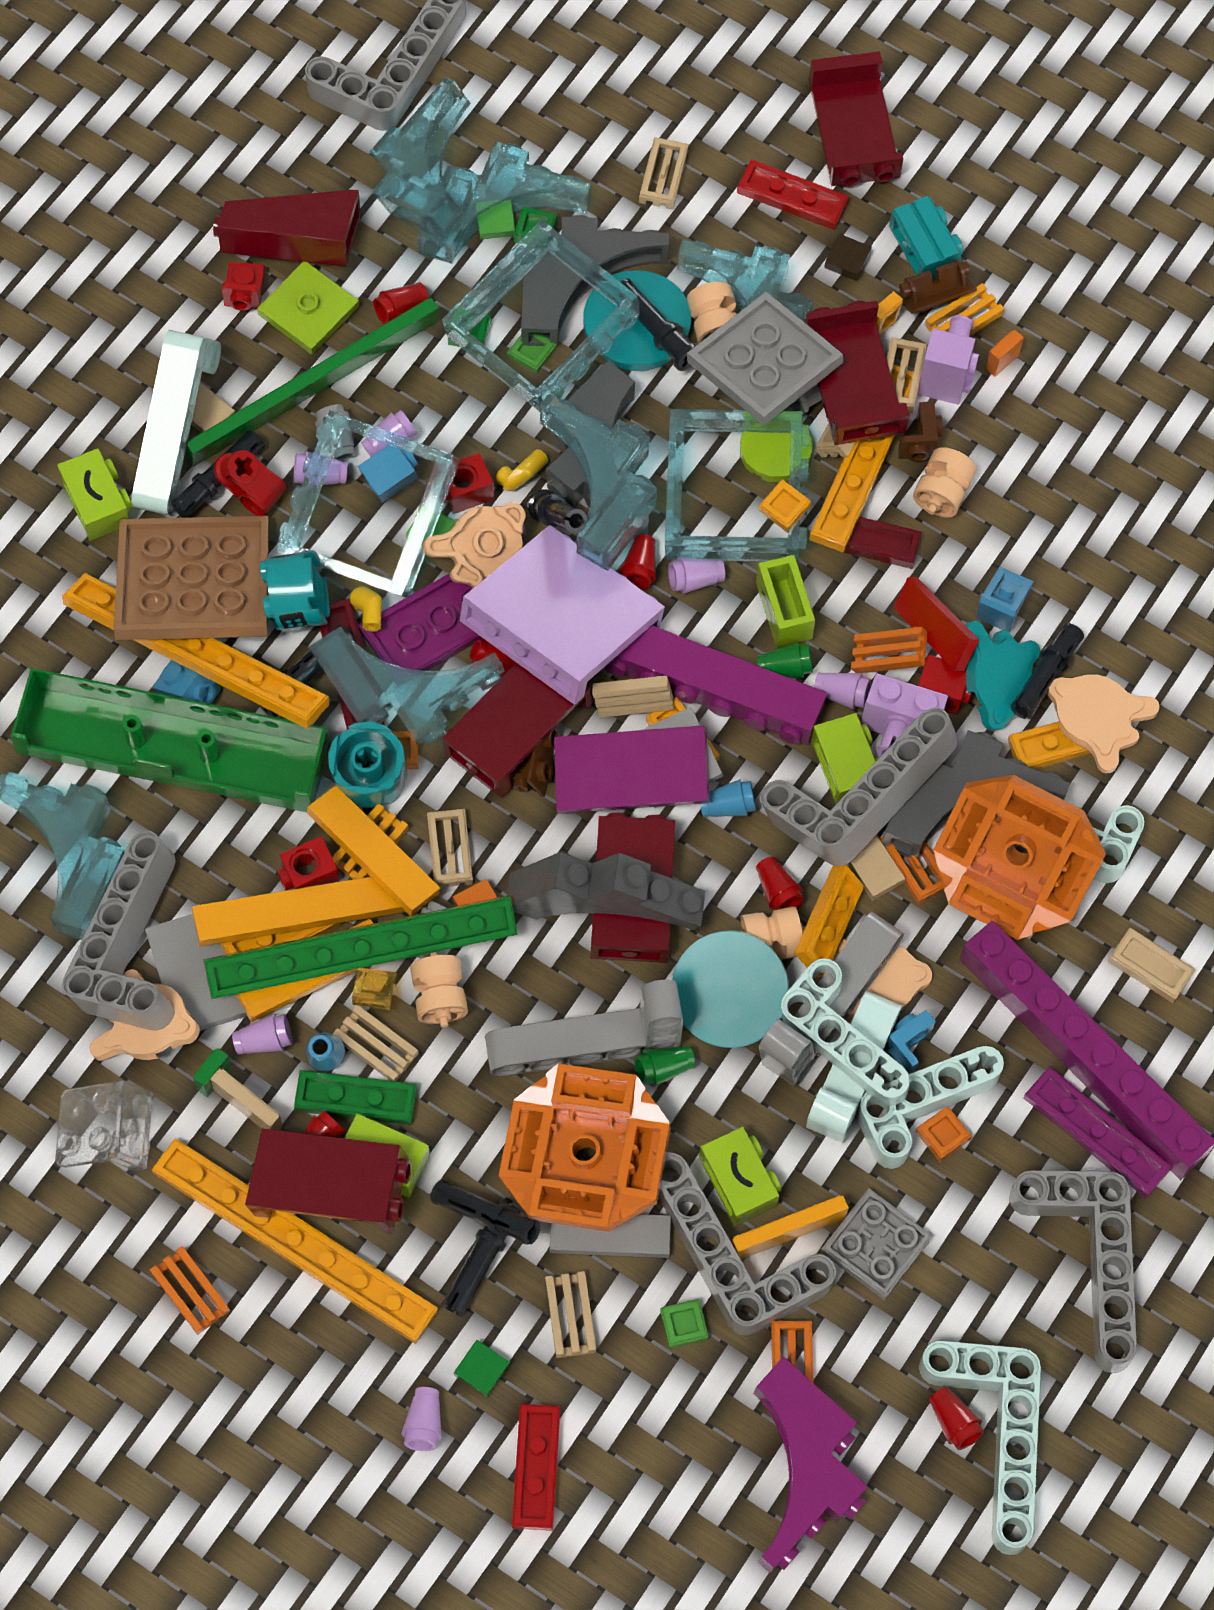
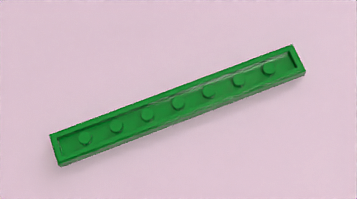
M428 298L190 439L186 443V456L193 467L238 441L247 430L255 431L437 322L438 306L432 298Z
M508 895L203 959L211 999L505 938L518 935L511 897Z

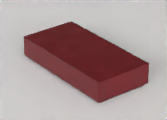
M859 517L844 553L913 569L922 531Z

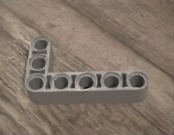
M427 0L377 80L327 57L320 56L311 59L305 67L308 95L314 101L376 130L389 131L395 128L465 20L466 0Z
M931 708L925 710L915 719L831 810H828L783 780H775L764 786L760 794V800L771 823L776 828L827 863L834 866L846 865L861 852L957 747L958 738L949 715L940 708Z
M152 831L138 833L128 844L63 978L62 990L87 1014L158 1031L164 1029L172 1021L175 1013L173 1004L154 984L123 975L176 862L172 851Z
M870 912L834 960L842 972V987L839 995L829 1007L844 1020L849 1016L846 1013L847 1010L850 1009L852 1011L865 991L868 990L896 951L905 934L873 912ZM825 973L817 986L821 988L830 987L834 984L835 978L831 974ZM803 1003L794 1017H805L810 1011L808 1005ZM780 1019L773 1023L759 1045L762 1065L794 1087H797L821 1055L813 1048L812 1041ZM828 1026L823 1028L818 1035L823 1041L830 1043L838 1029Z
M665 979L645 984L641 988L640 1008L505 1027L489 1031L485 1034L490 1073L494 1076H510L551 1070L558 1063L579 1066L634 1058L635 1055L642 1054L643 1049L680 1047L683 1016L677 983L674 980Z
M666 1153L664 1169L672 1168L680 1174V1178L674 1182H666L661 1179L658 1198L668 1216H671L672 1224L729 1327L735 1333L745 1336L754 1334L771 1325L772 1321H779L823 1298L830 1292L834 1283L836 1269L830 1258L822 1254L810 1255L754 1284L687 1162L676 1153ZM685 1202H691L698 1207L699 1212L691 1217L685 1216L679 1212L678 1206ZM709 1236L717 1241L718 1247L712 1251H704L697 1245V1240L701 1237ZM812 1269H819L824 1272L827 1281L822 1284H814L807 1279L806 1272ZM721 1271H730L735 1274L738 1281L734 1285L724 1286L717 1281L716 1275ZM784 1287L791 1293L792 1299L784 1303L778 1302L773 1299L770 1292L774 1288ZM743 1305L750 1306L756 1311L757 1317L751 1321H743L738 1318L735 1310Z
M1037 1170L1023 1172L1015 1180L1009 1195L1010 1205L1016 1212L1026 1216L1089 1217L1094 1356L1096 1363L1102 1370L1108 1373H1119L1126 1369L1136 1354L1137 1348L1130 1189L1128 1182L1122 1175L1115 1172ZM1024 1186L1034 1188L1038 1192L1039 1198L1037 1200L1025 1199L1020 1193V1188ZM1071 1187L1077 1192L1079 1199L1075 1201L1066 1200L1060 1194L1059 1189ZM1104 1187L1113 1189L1118 1196V1200L1111 1202L1103 1199L1099 1189ZM1101 1227H1114L1118 1231L1120 1239L1108 1240L1103 1236ZM1108 1264L1114 1265L1120 1270L1122 1277L1117 1280L1110 1279L1104 1274L1102 1267ZM1111 1303L1119 1306L1123 1312V1318L1112 1319L1105 1312L1104 1305ZM1109 1343L1120 1345L1124 1350L1125 1358H1112L1107 1353L1106 1345Z

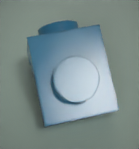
M173 660L163 669L161 675L152 686L153 690L158 694L212 704L221 690V687L216 682Z
M927 1010L917 1016L913 1013L905 1016L895 1025L896 1031L890 1034L887 1040L886 1053L902 1065L908 1072V1075L916 1072L919 1064L917 1058L909 1049L931 1035L936 1022Z

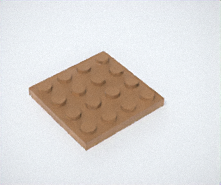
M268 516L120 519L114 615L115 640L267 637L268 618L264 611L263 596L268 595V587L261 577L260 561L269 559Z

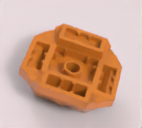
M1016 775L967 782L933 849L938 870L945 885L944 891L948 905L985 924H988L991 920L994 921L1008 936L1016 940L1031 936L1035 932L1071 922L1106 855L1084 810ZM1014 844L1022 845L1027 849L1028 853L1019 852L1014 847Z
M558 1063L546 1073L545 1077L514 1099L498 1176L528 1218L541 1222L610 1232L657 1204L671 1126L637 1075ZM588 1147L596 1150L595 1155L590 1160L581 1161L576 1158L578 1151Z

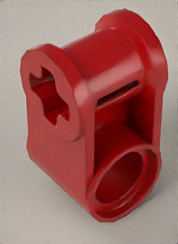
M240 450L234 453L223 454L217 458L214 464L216 479L239 499L240 503L249 512L256 516H266L287 489L284 481L270 471L249 451Z

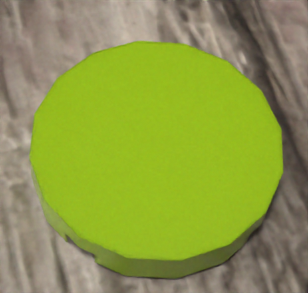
M779 413L764 426L754 418L745 426L740 438V458L745 468L753 474L754 472L756 475L761 476V479L767 482H780L782 479L786 482L798 477L812 456V437L807 427L796 417L785 413Z

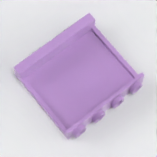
M549 525L463 596L459 621L575 705L584 697L587 682L650 626L660 628L665 606L660 604L656 598L646 594L632 584L625 576L618 574L604 564L597 556L590 554L573 542L569 536L562 534Z

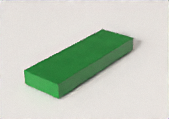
M300 1070L294 1111L320 1114L324 1110L330 1116L353 1119L358 1113L373 1121L412 1125L417 1084Z

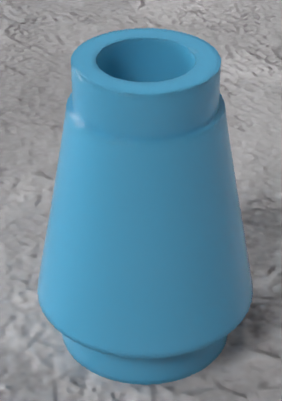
M741 779L709 791V803L700 804L703 817L748 816L747 812L756 811L751 781L741 782Z
M329 1032L316 1034L310 1039L306 1047L308 1062L312 1067L320 1071L335 1069L341 1064L345 1055V1048L341 1039ZM324 1042H327V1051L324 1054L318 1055V1052L315 1050L317 1045L320 1043L324 1045Z

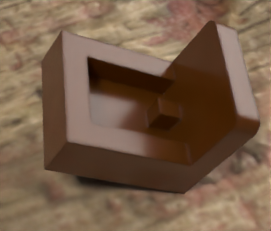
M934 402L919 403L916 417L918 435L901 436L898 448L899 459H909L915 462L924 461L930 458L933 451L937 449L938 437L943 435L942 416L935 414Z

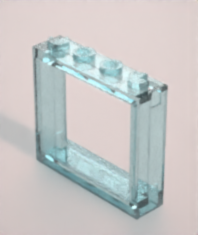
M541 219L442 319L446 335L542 413L549 405L554 406L560 401L565 389L574 380H580L587 373L590 363L599 354L604 355L609 351L616 336L623 329L628 330L636 323L640 308L636 294ZM549 252L617 307L536 388L469 332Z
M670 409L665 523L666 560H677L678 557L722 561L765 562L794 555L796 562H799V549H806L807 527H800V519L788 531V538L681 536L685 431L791 433L789 485L800 492L801 481H808L809 459H801L802 447H809V425H802V411H782L763 426L746 410ZM801 493L808 498V493Z
M329 410L327 418L324 417L321 426L317 427L316 438L319 440L314 453L309 452L305 459L303 473L306 475L301 488L296 487L291 497L290 508H293L289 521L284 522L279 530L281 535L278 543H280L278 550L285 554L310 551L300 547L343 429L435 462L392 581L318 554L322 563L321 567L406 598L410 596L425 556L422 544L425 539L433 534L460 459L444 451Z

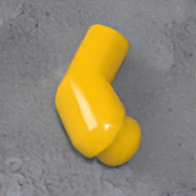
M536 449L514 470L508 466L502 467L495 477L497 484L502 485L503 490L515 491L533 478L548 463L547 455L543 451Z
M365 586L354 589L349 599L355 610L363 611L362 628L370 632L380 630L382 614L381 596Z

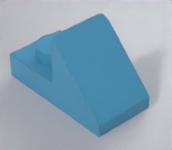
M999 567L981 596L976 618L996 628L1010 632L1034 581Z

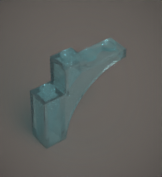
M447 77L441 81L401 129L391 126L370 150V154L386 172L385 177L373 189V194L390 214L440 240L444 238L464 214L454 199L444 189L442 163L450 135L462 114L471 104L455 81Z
M495 141L481 175H477L467 168H455L447 165L418 233L419 254L452 264L462 247L479 232L477 217L491 207L510 199L513 214L521 212L522 206L532 209H562L587 214L591 204V184L576 176L568 177L552 172L544 166L529 165V151L523 150L515 144H503Z
M682 240L678 253L677 270L698 277L707 283L725 282L730 284L734 293L736 308L739 312L765 292L769 293L804 323L806 313L812 312L814 300L808 299L799 293L782 292L788 274L789 254L782 253L780 250L772 247L762 248L755 246L751 258L744 256L738 251L720 250L700 241L690 242Z
M548 394L540 405V424L551 430L570 448L579 461L589 486L591 504L587 515L588 522L585 521L584 525H587L586 528L577 535L576 553L608 571L656 506L658 488L647 477L635 475L649 456L650 437L640 427L633 424L628 425L620 419L612 429H609L600 419L588 417L576 410L569 401L559 400Z
M341 626L309 646L357 722L372 721L380 724L389 717L387 711L394 708L417 745L423 741L429 745L441 738L446 733L443 728L449 725L442 711L449 708L452 712L460 708L470 700L467 696L479 687L482 691L491 688L502 679L499 674L505 671L495 653L470 665L451 670L419 671L402 668L380 660L366 652L344 632Z
M8 772L7 775L0 773V802L9 805L28 818L41 831L55 854L58 888L54 910L50 917L54 929L57 932L82 940L125 853L122 846L110 838L101 837L100 840H97L111 811L107 796L95 786L85 784L83 787L72 783L66 795L63 796L60 790L52 786L43 785L40 788L29 784L27 779L16 773Z

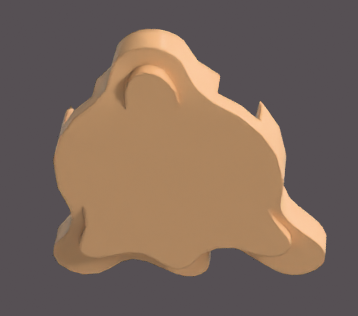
M510 502L504 506H477L472 508L456 520L449 532L425 539L422 544L423 551L431 558L453 559L455 565L450 571L451 580L455 583L469 585L473 589L522 548L521 534H523V523L526 518L525 510L520 504Z
M1083 675L1075 678L1060 677L1052 682L1048 691V696L1054 703L1055 711H1057V717L1060 722L1059 728L1063 734L1074 743L1090 751L1096 761L1097 768L1103 773L1115 771L1119 763V751L1134 746L1138 742L1139 733L1131 726V723L1153 719L1159 711V702L1155 698L1134 696L1117 682L1101 675Z
M841 939L832 961L839 955L848 942L847 940ZM899 945L867 991L902 1005V1011L904 1006L920 990L929 986L932 979V971L926 963L916 960L905 948ZM860 1001L852 1011L848 1009L846 1012L849 1014L846 1019L849 1024L853 1020Z
M134 969L128 970L123 974L124 976L144 981L142 975ZM154 984L174 1006L175 1013L170 1024L164 1029L152 1031L109 1020L114 1023L113 1028L92 1041L90 1053L99 1061L119 1054H127L141 1060L158 1059L159 1057L156 1054L164 1051L169 1046L176 1049L181 1045L193 1043L199 1035L200 1028L186 1009L184 999L172 987Z

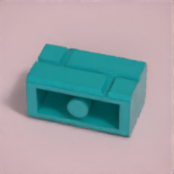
M929 196L915 200L912 204L908 203L895 208L891 212L889 227L915 275L930 271L934 280L937 278L935 268L955 260L960 261L961 254H963V246L957 234H950L947 228V217L941 206L935 207Z

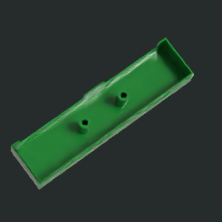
M34 668L30 669L10 736L15 751L18 754L307 812V807L316 799L330 746L328 729L326 727L311 725L308 729H305L286 719Z

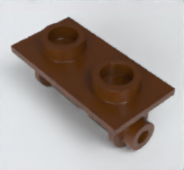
M955 260L935 268L937 280L934 281L930 271L905 278L904 283L899 284L901 294H898L903 298V305L911 314L925 312L933 306L950 300H957L963 295L977 291L974 284L966 277V275L970 274V267L967 261L960 262Z
M557 726L513 770L511 782L514 783V790L527 792L528 787H533L541 797H545L547 784L551 781L553 775L551 763L554 753V737H559Z

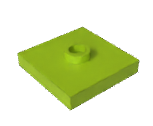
M302 262L257 308V312L260 317L313 355L359 308V300L308 262Z

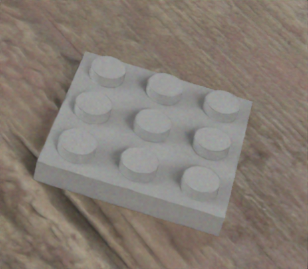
M765 292L687 353V362L764 426L843 363V354L769 293Z

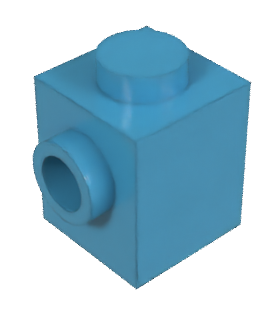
M393 441L360 464L358 468L364 479L383 503L418 479L414 467L419 464L407 447L400 450Z

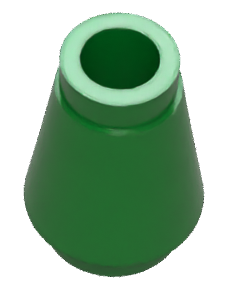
M799 641L757 655L759 667L785 677L804 678V674L813 673L809 643L799 644Z
M690 1046L643 1049L642 1054L635 1055L634 1066L636 1075L644 1086L650 1084L652 1087H655L695 1068V1058Z

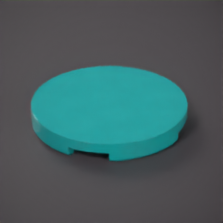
M625 271L606 278L593 289L584 307L583 328L591 349L611 363L618 365V368L629 371L652 370L670 362L671 357L664 350H658L654 345L652 334L612 295L615 287L622 291L623 289L618 283L623 279L629 278L669 322L678 323L683 328L682 333L689 338L691 311L683 292L669 279L649 271Z
M739 930L716 931L694 942L679 959L672 978L677 983L683 1025L700 1040L724 1048L743 1047L761 1040L773 1023L782 1018L781 1003L784 995L789 990L788 974L777 953L763 939Z

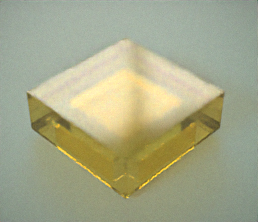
M358 968L352 994V1005L391 1010L397 973Z

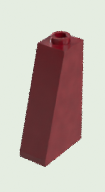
M351 189L225 201L221 215L215 216L213 235L219 238L220 252L346 267L361 218L359 190Z

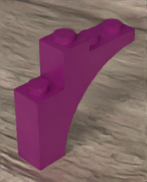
M784 1357L756 1386L753 1393L767 1409L777 1426L785 1448L789 1471V1490L783 1520L773 1542L758 1562L770 1574L777 1566L785 1570L800 1553L795 1547L804 1535L812 1539L827 1522L821 1516L824 1512L836 1523L844 1515L851 1520L866 1503V1500L861 1495L868 1487L832 1455L835 1451L840 1456L855 1440L856 1437L850 1432L854 1429L857 1422Z

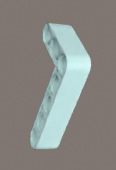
M168 330L166 333L132 492L131 504L133 508L168 516L171 514L173 509L171 501L176 498L201 374L202 372L210 374L216 372L221 355L220 342L173 330Z
M935 1341L925 1349L919 1364L920 1374L927 1383L935 1386L998 1391L992 1542L996 1549L1003 1554H1018L1029 1543L1034 1531L1040 1361L1036 1354L1024 1348ZM934 1355L943 1356L949 1363V1369L942 1372L934 1370L929 1364V1358ZM973 1359L985 1361L989 1366L990 1372L986 1375L975 1374L970 1368L969 1361ZM1013 1363L1024 1364L1029 1370L1030 1377L1026 1379L1016 1378L1010 1371V1365ZM1014 1402L1021 1403L1026 1407L1028 1417L1025 1419L1014 1418L1008 1410V1405ZM1013 1442L1019 1443L1026 1451V1458L1023 1460L1011 1458L1007 1453L1006 1445ZM1008 1483L1018 1484L1024 1491V1499L1021 1501L1011 1500L1005 1494L1004 1486ZM1006 1524L1018 1526L1022 1531V1540L1019 1542L1007 1540L1003 1535L1002 1527Z

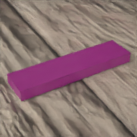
M1050 1066L1023 1097V1099L1112 1172L1122 1175L1128 1182V1185L1145 1199L1172 1168L1168 1162Z

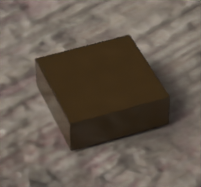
M839 233L825 261L824 268L857 281L871 254L872 246Z

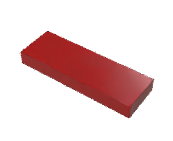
M753 159L750 160L737 186V193L832 230L836 229L849 200L848 195Z
M907 577L893 609L912 628L923 627L928 632L927 643L954 671H964L979 639L917 577Z
M520 1404L512 1529L553 1531L561 1406Z

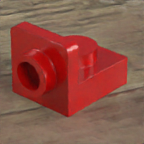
M228 262L226 282L222 284L224 306L244 311L250 308L257 309L261 305L265 277L264 264Z

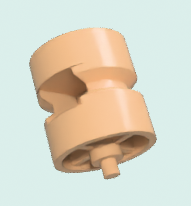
M706 283L693 289L687 296L691 317L696 319L694 330L698 344L737 315L735 313L736 301L731 285L728 283Z
M950 448L935 449L925 467L926 475L921 476L913 492L914 501L931 515L945 518L955 516L965 497L964 491L969 488L976 474L977 467L975 463L960 451Z
M795 906L773 910L771 917H767L763 912L741 915V931L751 933L766 941L781 959L797 957L794 952L806 926L800 923L799 914Z
M438 952L430 953L429 957L419 959L411 964L410 969L414 989L422 994L415 1001L417 1017L420 1022L427 1024L440 1023L441 1027H448V1022L461 1019L468 1014L466 994L464 989L456 984L463 978L459 957L438 955Z

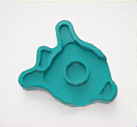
M979 621L968 622L965 626L979 639V642L967 666L968 693L975 692L981 706H977V709L980 712L984 727L990 731L1000 730L1006 726L1010 718L1015 716L1011 710V704L1031 676L1033 664L1040 656V647L1032 640L1019 644L1007 630L996 632L993 640H991Z

